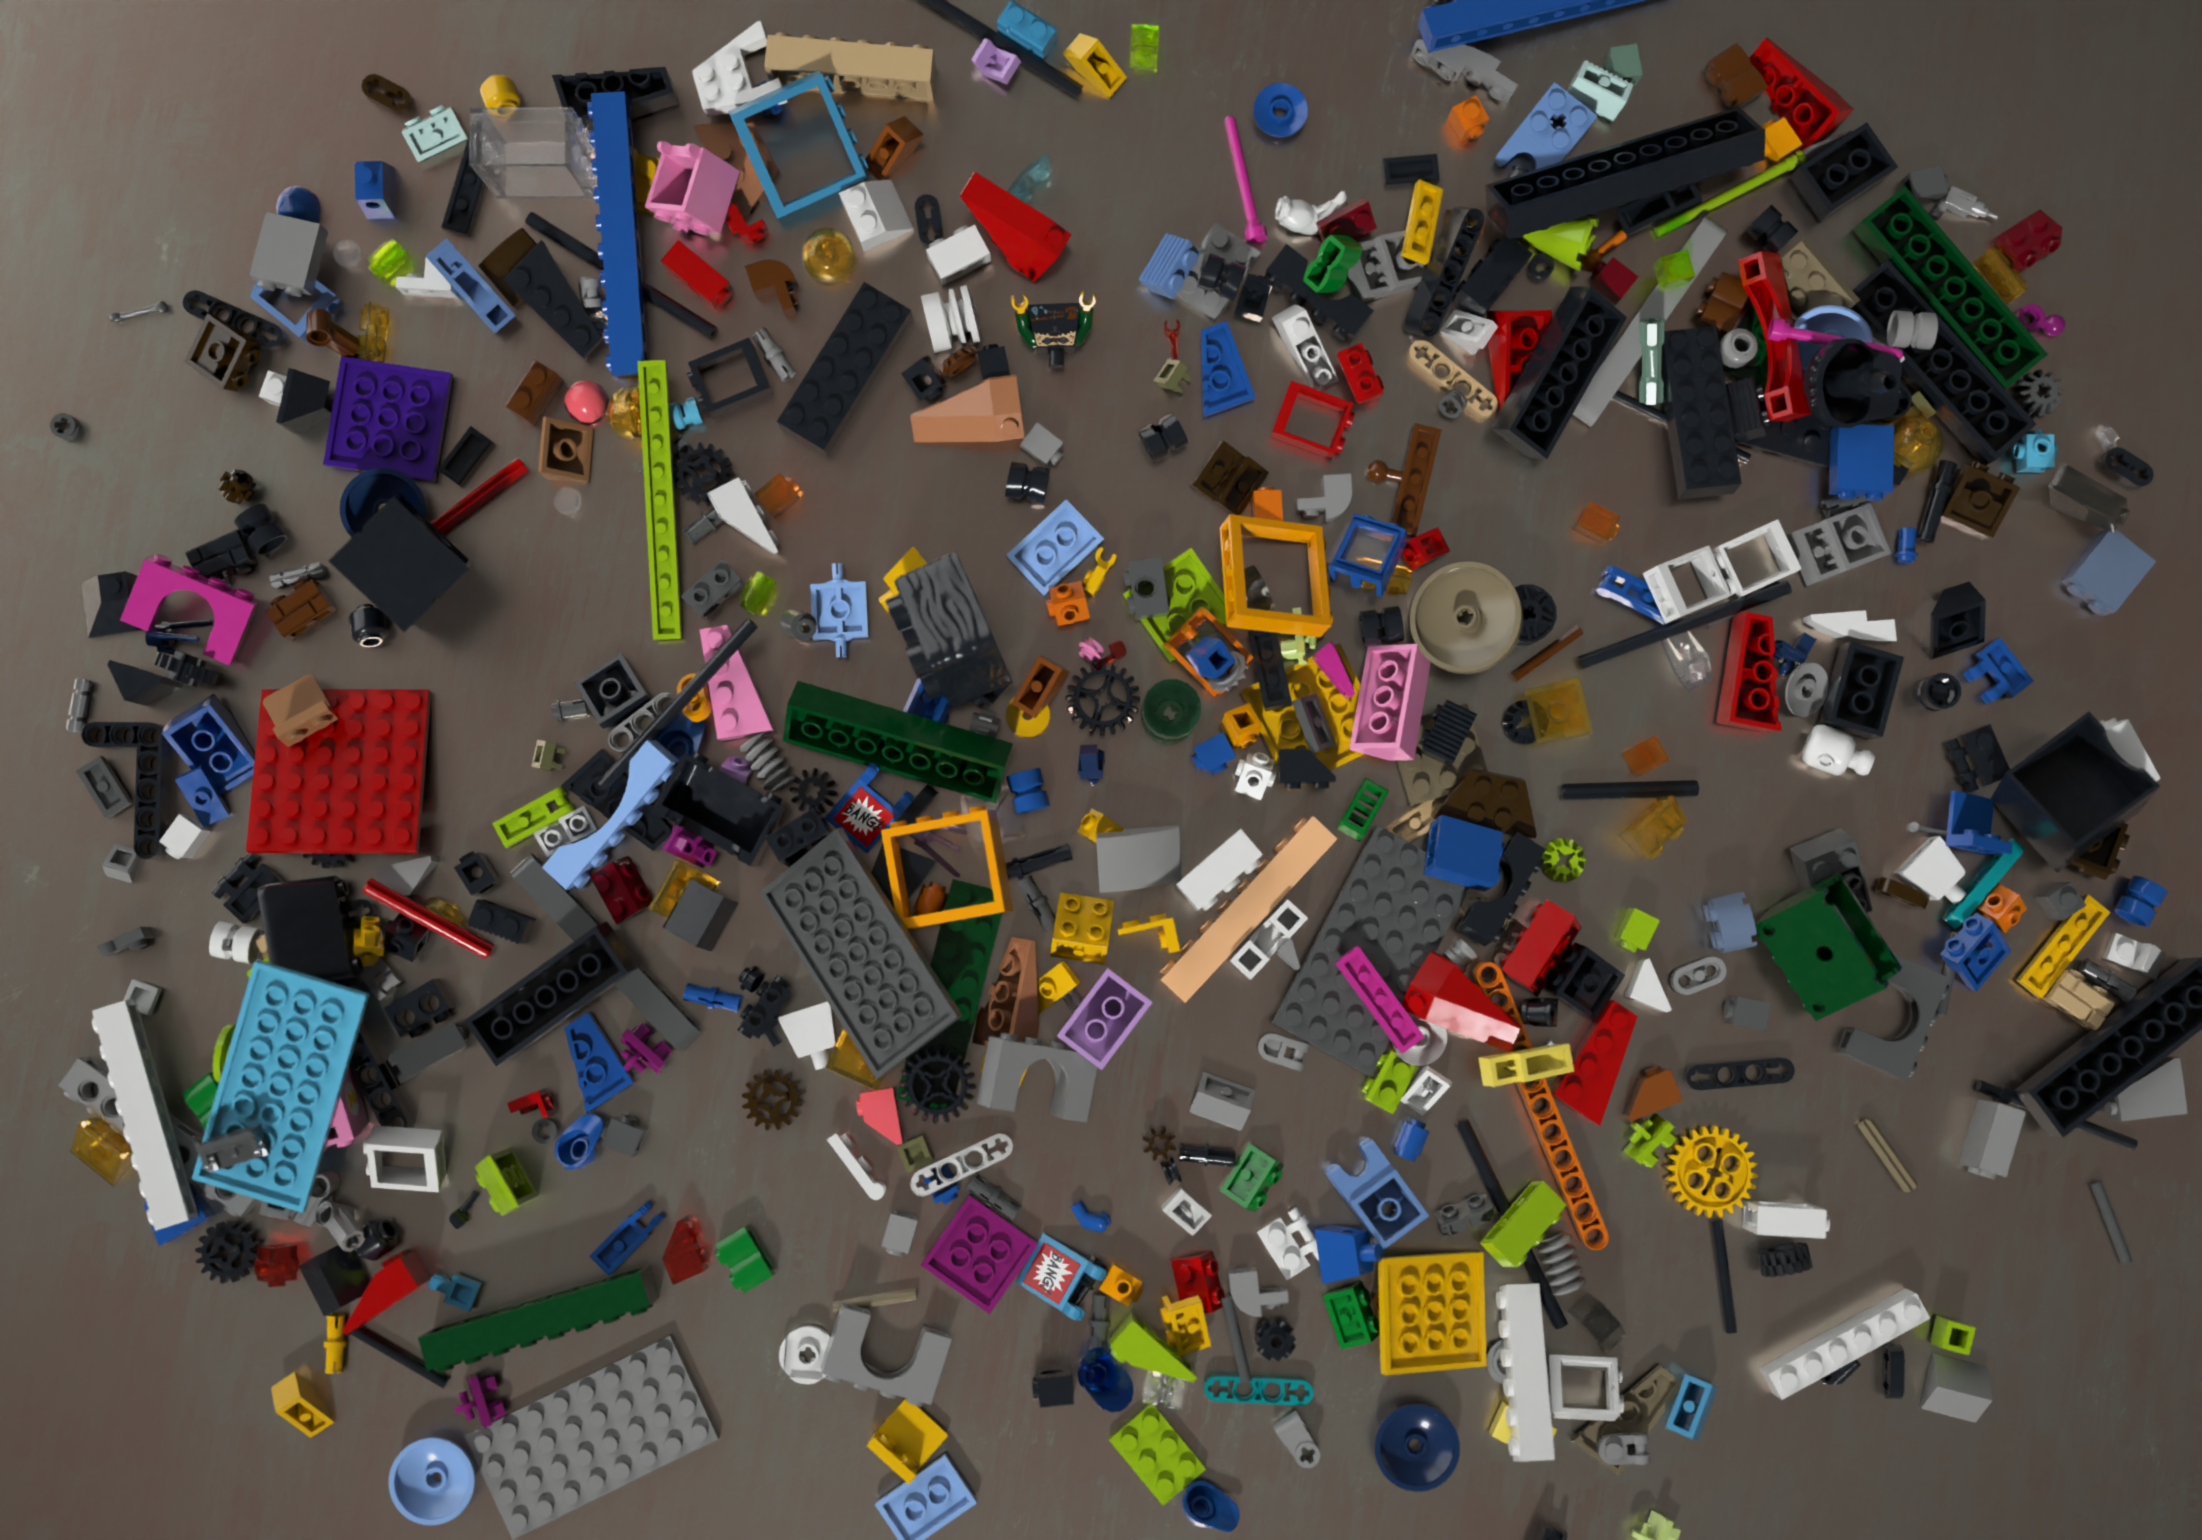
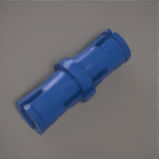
M687 983L683 995L684 1001L704 1004L709 1009L717 1007L736 1013L740 1011L743 999L742 995L719 991L718 987L706 988Z

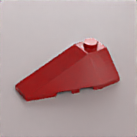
M973 172L959 195L977 221L982 223L990 234V239L993 243L998 245L1006 256V261L1009 265L1032 282H1035L1059 257L1072 235L1046 215L977 172Z
M1434 951L1430 952L1409 985L1402 1003L1403 1008L1427 1022L1511 1052L1522 1027L1498 1003H1493L1482 992L1483 989L1477 983L1474 984L1463 973L1464 970L1457 963Z

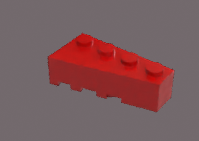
M1609 1000L1596 1022L1593 1021L1571 1054L1574 1072L1558 1075L1549 1089L1552 1096L1591 1123L1601 1126L1638 1016L1616 1001Z

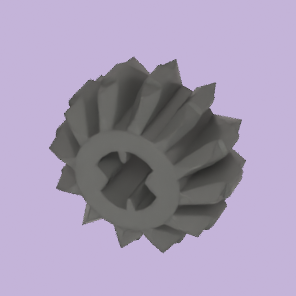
M2042 369L2034 371L2033 374L2028 372L2023 375V380L2016 383L2015 386L2019 391L2014 393L2013 397L2021 400L2018 404L2021 407H2026L2025 412L2028 415L2034 412L2036 417H2042L2045 413H2053L2055 406L2061 405L2063 400L2059 396L2065 390L2057 387L2061 379L2052 380L2053 372L2044 374Z

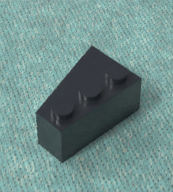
M1505 235L1502 240L1495 239L1487 250L1490 253L1484 261L1479 259L1470 271L1473 275L1467 282L1462 280L1455 291L1456 297L1452 302L1454 306L1463 312L1483 317L1533 255L1532 252L1514 238L1508 239Z

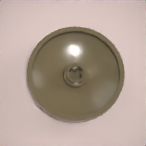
M1478 562L1453 563L1434 572L1418 589L1410 610L1411 633L1415 644H1418L1420 652L1437 667L1457 674L1482 672L1500 663L1515 647L1523 626L1522 603L1513 584L1497 569Z

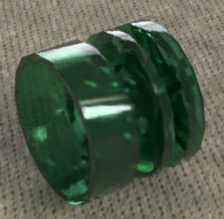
M1165 679L1156 683L1147 692L1141 708V723L1145 732L1153 740L1163 744H1176L1187 739L1194 731L1201 715V701L1196 690L1188 683L1178 679ZM1167 708H1170V711L1173 713L1176 712L1173 720H1170L1168 716H1163Z

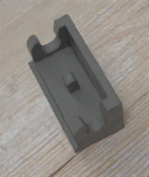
M261 1123L207 1139L196 1146L206 1172L217 1171L258 1157H264L271 1153Z

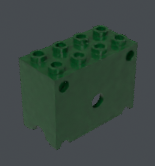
M1840 872L1772 906L1755 924L1758 938L1766 944L1771 952L1774 963L1781 967L1787 977L1789 986L1797 992L1802 1000L1805 1011L1811 1014L1815 1021L1886 989L1889 986L1887 980L1895 976L1902 969L1900 963Z

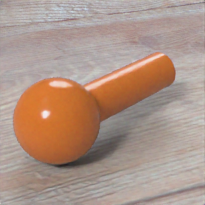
M1620 229L1596 250L1589 249L1587 255L1582 254V267L1587 271H1594L1605 255L1628 238L1623 230Z

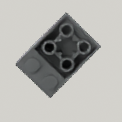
M1836 829L1790 848L1795 872L1803 891L1840 872L1866 913L1873 911L1856 840L1843 829Z

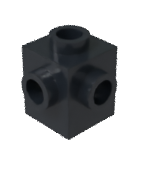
M399 913L393 921L389 920L382 930L384 949L413 962L427 945L430 929Z
M1271 1316L1267 1322L1264 1320L1254 1333L1256 1335L1254 1340L1259 1346L1257 1351L1269 1361L1272 1357L1278 1362L1282 1357L1288 1358L1296 1347L1294 1344L1296 1338L1292 1333L1294 1328L1281 1318L1277 1321ZM1274 1337L1281 1338L1279 1344L1276 1347L1271 1345V1340Z

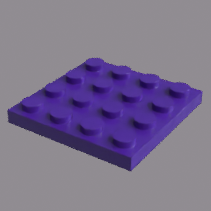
M341 356L323 465L360 472L375 468H389L402 472L414 480L436 483L453 374Z

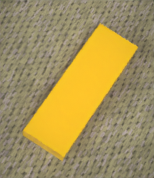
M1420 179L1415 183L1401 256L1423 265L1430 261L1443 193L1442 188Z

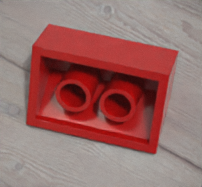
M1548 899L1545 900L1543 905L1538 904L1531 916L1533 921L1528 928L1524 927L1517 937L1516 941L1518 944L1514 951H1509L1501 963L1503 966L1501 970L1507 977L1536 997L1540 995L1547 984L1549 973L1556 969L1561 962L1563 951L1573 943L1582 929L1575 915Z

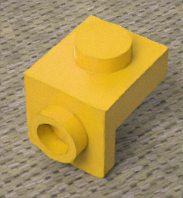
M1091 809L1082 818L1077 832L1096 843V833L1122 832L1124 828L1104 814Z

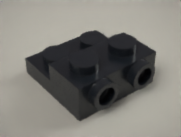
M1575 942L1573 946L1570 945L1563 951V962L1559 968L1552 970L1547 976L1548 985L1545 989L1564 1003L1575 1008L1588 1019L1596 1022L1625 975L1588 947Z

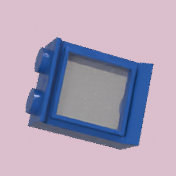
M1354 513L1336 555L1329 564L1330 581L1336 582L1339 573L1350 576V584L1355 588H1360L1364 580L1376 584V595L1382 597L1406 546V529L1401 528L1395 523L1388 524L1375 520L1369 515L1362 516Z

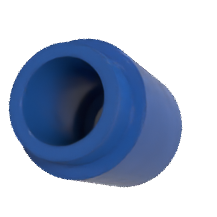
M1410 1118L1409 1123L1403 1121L1394 1143L1396 1147L1394 1154L1415 1162L1417 1156L1421 1155L1430 1132L1425 1130L1426 1124Z

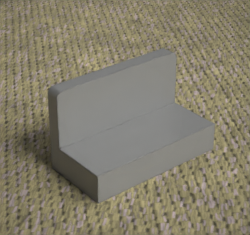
M1203 1072L1189 1112L1241 1131L1251 1112L1256 1090Z

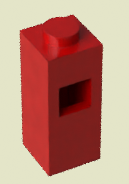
M677 240L660 260L669 272L714 309L719 304H725L732 294L730 291L733 289L730 282L681 241Z

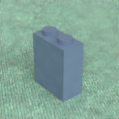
M2112 526L2098 534L2061 582L2067 586V590L2072 595L2081 597L2089 603L2088 606L2093 612L2105 616L2115 613L2156 561Z

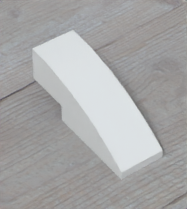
M1866 610L1811 614L1803 618V624L1830 637L1848 642L1884 645L1897 641L1895 619L1867 621Z

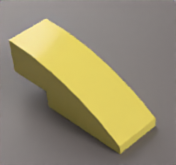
M1570 1043L1479 1057L1483 1086L1496 1087L1574 1072Z

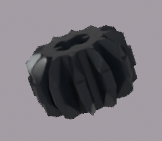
M813 768L812 777H810L807 770H802L804 780L802 781L798 777L794 778V781L800 784L799 788L790 787V792L799 794L793 797L791 801L794 804L802 801L798 808L801 812L809 805L808 811L812 808L816 809L817 806L819 812L824 814L826 812L823 806L824 803L831 807L834 805L833 801L828 799V796H838L837 791L829 790V788L836 785L835 780H830L825 783L829 773L825 771L819 777L818 768ZM811 785L816 788L820 787L816 799L807 795L811 791Z

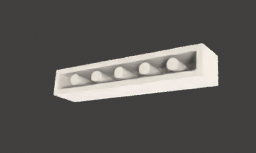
M1539 1283L1499 1286V1292L1496 1293L1497 1308L1501 1309L1502 1319L1498 1323V1331L1504 1343V1349L1501 1350V1363L1503 1367H1506L1507 1378L1503 1381V1390L1505 1396H1508L1509 1408L1506 1409V1422L1508 1426H1511L1512 1437L1508 1440L1509 1453L1513 1456V1461L1555 1460Z
M1904 1288L1760 1367L1759 1370L1772 1394L1783 1400L1929 1320L1930 1317L1917 1293Z

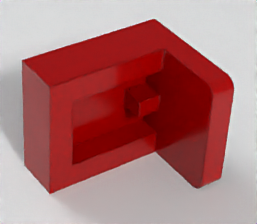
M734 203L729 206L727 211L729 217L725 221L733 234L739 233L745 244L748 242H758L769 231L763 219L748 226L736 204Z

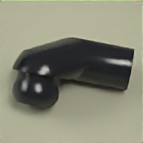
M1856 1359L1821 1378L1820 1381L1825 1385L1842 1384L1861 1364Z

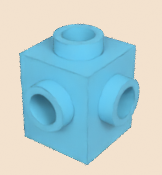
M2031 430L2019 439L2013 447L2016 471L2044 473L2054 468L2055 458L2058 453V446L2054 443V434H2044L2043 430Z

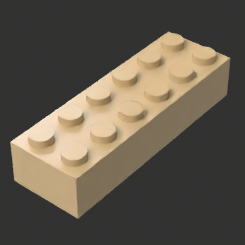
M783 32L767 35L764 68L769 81L779 78L782 85L785 86L819 70L823 77L829 76L835 90L834 92L934 101L937 69L934 51L925 45L902 47L895 42L880 45L874 44L869 40H859L857 43L847 42L839 37L823 40L814 35H804L803 38L792 37L790 34ZM816 86V87H814V88H812V89H810V90H817V91H819V88H818V86Z

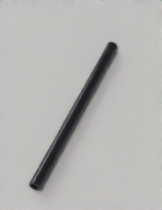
M920 0L981 39H989L996 48L1017 55L1021 61L1020 63L1076 98L1080 95L1084 85L947 0Z
M529 213L525 221L527 225L599 270H604L603 259H599L598 252L536 213ZM643 281L644 298L708 338L714 336L717 330L715 325Z
M1784 581L1577 656L1578 664L1581 669H1585L1792 593L1791 586L1788 581Z
M747 618L600 778L598 784L604 790H610L629 769V761L647 740H655L754 633L758 626L751 619Z
M1469 1119L1463 1120L1456 1124V1127L1500 1217H1502L1511 1205ZM1530 1248L1526 1253L1528 1257L1523 1264L1532 1283H1539L1541 1301L1554 1328H1563L1568 1322L1555 1296L1552 1294L1553 1291L1532 1248Z

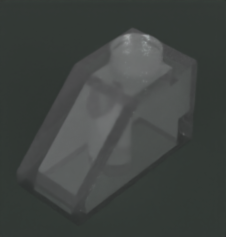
M1689 631L1660 641L1675 676L1687 691L1713 681L1710 656Z

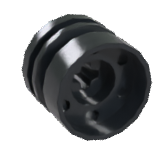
M1533 584L1515 587L1520 597L1523 611L1525 609L1530 611L1528 614L1529 618L1527 620L1523 619L1521 634L1515 647H1528L1537 643L1553 629L1557 619L1556 605L1552 596L1543 588Z

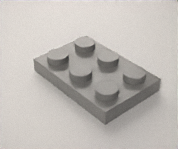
M1216 222L1197 248L1200 252L1197 263L1189 271V275L1186 276V280H1184L1178 294H1175L1176 297L1214 322L1229 302V299L1219 296L1218 290L1209 292L1197 287L1210 253L1225 258L1226 264L1235 262L1247 267L1242 281L1261 254L1260 251ZM1223 272L1219 282L1226 284L1229 274Z

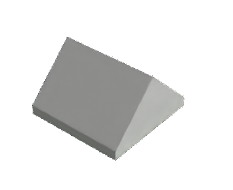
M1932 1352L1919 1408L1976 1423L1993 1401L1989 1368Z

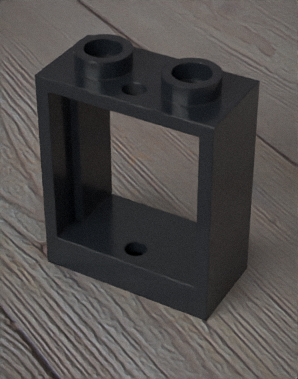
M749 337L688 362L691 371L687 372V376L692 387L698 386L701 396L697 397L703 413L708 411L712 418L773 394L757 352ZM744 352L757 386L713 403L700 370Z
M812 808L765 837L779 862L788 867L792 866L810 851L806 849L808 844H812L813 848L833 832L827 820L824 819V815L815 808Z

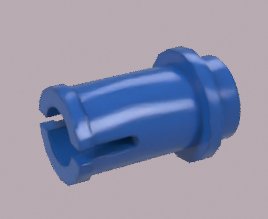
M1912 527L1899 528L1898 552L1895 553V557L1898 558L1899 563H1914L1915 558L1918 557V553L1915 552L1917 529Z

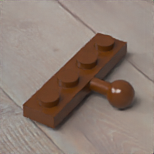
M1417 423L1413 426L1403 471L1388 468L1387 464L1381 460H1374L1367 467V476L1374 482H1381L1385 479L1400 482L1390 523H1395L1401 528L1406 529V535L1412 537L1417 535L1442 429Z

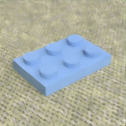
M1066 499L1012 549L1006 557L1045 597L1049 593L1048 588H1053L1059 584L1104 541V538Z
M945 1453L919 1471L910 1484L903 1482L877 1500L875 1506L898 1540H925L974 1506L978 1500Z

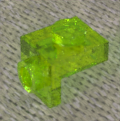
M1146 24L1132 25L1130 68L1156 69L1159 26Z

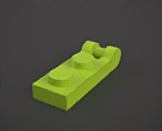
M558 787L492 823L505 848L515 845L533 835L534 832L558 821L560 817L575 810L573 804H569L565 797L567 793L564 787ZM553 801L556 802L559 808L554 812L548 806Z

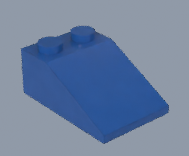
M214 693L166 723L162 731L163 736L191 770L203 765L220 795L253 775L255 754L232 715Z

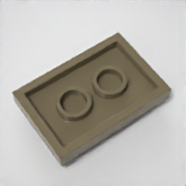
M1807 237L1781 258L1789 303L1800 315L1813 308L1826 305H1836L1850 309L1860 301L1857 295Z

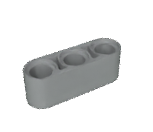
M667 692L660 693L620 723L609 734L608 743L610 747L615 751L624 753L644 732L639 727L640 720L645 716H649L653 722L662 712V703L667 699L673 700L676 696ZM627 733L629 743L627 746L620 748L617 744V739L621 734Z

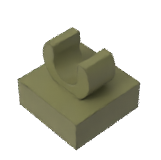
M1168 359L1153 382L1161 388L1182 393L1184 390L1178 386V382L1181 378L1184 381L1191 380L1190 375L1186 373L1188 366L1182 361Z
M1918 391L1912 395L1911 407L1902 417L1907 423L1918 415L1924 421L1934 415L1936 411Z
M537 740L531 767L551 770V768L561 769L563 765L555 763L553 757L556 753L565 754L566 750L556 747V743Z
M923 1135L896 1146L907 1173L934 1161Z

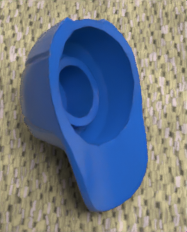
M291 186L281 192L276 204L278 215L319 223L320 204L317 196L312 191L300 186Z
M683 713L679 714L657 737L656 741L680 761L684 752L690 755L694 751L698 752L705 732L704 721L692 722Z
M585 1114L579 1117L560 1135L555 1143L554 1155L559 1163L564 1166V1169H581L596 1158L599 1151L597 1141L604 1129L603 1119L595 1114Z
M1196 1481L1191 1483L1185 1491L1181 1506L1185 1516L1191 1523L1201 1528L1210 1527L1223 1532H1232L1236 1528L1240 1517L1239 1509L1234 1501L1216 1486L1206 1481Z

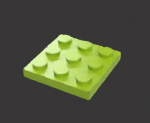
M1192 548L1163 566L1169 608L1168 616L1140 619L1169 663L1174 661L1175 658L1162 645L1201 606L1208 610L1223 626L1226 625L1224 594ZM1147 582L1141 583L1138 586L1139 593L1144 596H1148L1154 591L1153 586ZM1131 589L1123 594L1126 601L1127 597L1132 596ZM1206 622L1197 632L1196 636L1189 640L1178 652L1183 655L1204 637H1209L1215 633V629Z

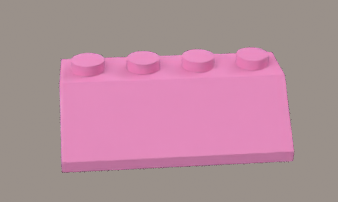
M1418 644L1378 645L1367 648L1349 748L1352 751L1389 761L1414 760L1431 664L1418 649Z

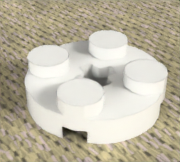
M805 1325L792 1330L781 1344L779 1361L782 1369L790 1376L789 1378L800 1384H814L826 1376L822 1374L821 1365L831 1337L829 1332L817 1326ZM806 1347H810L812 1352L816 1354V1357H812L810 1362H805V1357L800 1356V1352L805 1351Z

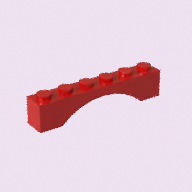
M1760 251L1739 259L1738 265L1743 288L1757 312L1766 341L1768 375L1764 397L1769 421L1788 422L1811 413L1803 392L1804 375L1797 339H1781L1780 342L1767 339L1769 325L1773 317L1784 319L1785 323H1790V327H1794L1780 254Z

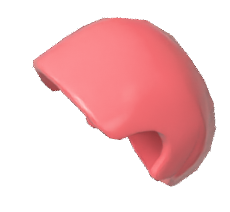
M591 380L579 381L567 390L564 406L572 419L580 423H592L605 413L608 395L603 387Z

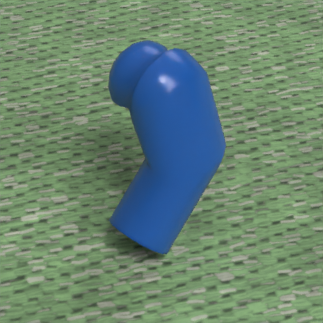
M1082 1200L1070 1207L1084 1229L1103 1232L1111 1224V1218L1107 1213L1103 1212L1099 1215L1090 1214Z

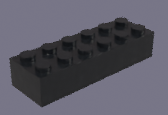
M863 282L778 418L777 423L780 428L825 456H828L912 322V311L866 282Z
M1570 287L1492 424L1491 429L1527 457L1548 459L1627 317L1592 287Z
M1716 326L1665 331L1661 370L1664 379L1663 403L1678 499L1734 494L1742 484L1717 328Z
M608 921L594 926L464 1021L492 1062L498 1067L511 1060L638 969L639 966Z

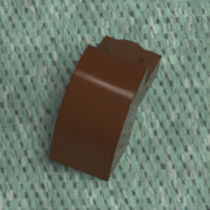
M766 259L745 266L757 299L777 292L785 316L789 317L797 314L794 305L799 303L794 288L791 287L797 286L798 283L787 265L777 260Z

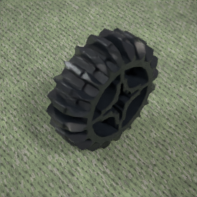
M1105 661L1101 662V670H1096L1094 662L1090 663L1092 672L1088 673L1082 667L1080 672L1084 677L1082 679L1077 675L1072 677L1073 681L1078 685L1067 686L1069 691L1075 692L1074 695L1065 696L1066 701L1074 702L1073 705L1067 707V711L1073 712L1076 710L1077 714L1073 715L1072 721L1075 722L1081 718L1083 720L1079 725L1081 730L1087 724L1091 725L1089 729V734L1091 735L1094 734L1095 727L1100 728V736H1105V728H1109L1111 735H1115V725L1118 724L1122 731L1126 729L1125 724L1122 722L1123 719L1130 723L1133 722L1134 718L1128 714L1129 711L1138 713L1139 708L1132 706L1131 703L1140 702V697L1132 696L1131 693L1139 691V687H1129V684L1134 681V677L1129 676L1127 679H1124L1123 676L1127 672L1125 668H1122L1119 674L1116 673V663H1112L1110 670H1106ZM1106 677L1102 687L1099 689L1083 688L1087 682L1094 678ZM1114 680L1124 689L1126 702L1121 701L1111 693ZM1106 686H1108L1107 698L1111 702L1109 704L1105 702V706H1101L1098 712L1099 700L1095 696L1097 694L1101 696V692H1104ZM1080 696L1086 697V699L1094 703L1095 709L1092 718L1083 711L1080 705ZM1108 708L1123 710L1114 719L1100 721L1103 712Z
M937 1046L936 1055H933L931 1047H927V1057L924 1058L920 1051L916 1052L915 1056L919 1062L916 1063L914 1060L908 1059L907 1064L913 1069L911 1071L902 1069L901 1074L909 1078L908 1080L899 1081L900 1086H908V1090L902 1091L900 1096L906 1097L910 1095L911 1099L904 1105L906 1108L910 1107L913 1103L917 1106L912 1112L914 1116L920 1110L924 1111L922 1121H927L929 1114H933V1123L937 1124L939 1122V1115L943 1114V1119L947 1123L950 1121L949 1112H952L958 1118L960 1117V1112L957 1109L958 1106L964 1110L969 1108L968 1104L963 1101L964 1098L968 1100L974 1099V1095L967 1093V1089H976V1084L968 1083L967 1079L974 1078L975 1072L965 1073V1069L969 1068L971 1063L966 1062L964 1065H960L959 1061L963 1058V1054H958L955 1059L951 1058L954 1051L953 1048H949L947 1054L942 1055V1046ZM932 1061L948 1063V1066L939 1074L927 1071L923 1067L924 1064ZM955 1070L961 1079L959 1096L948 1083L951 1074ZM947 1073L942 1083L945 1089L942 1092L938 1089L937 1092L934 1091L929 1096L928 1094L934 1085L931 1079L935 1077L937 1080L938 1077L942 1078ZM916 1074L920 1075L927 1085V1090L921 1099L915 1090ZM938 1095L953 1102L951 1105L943 1108H934L927 1105L934 1096Z

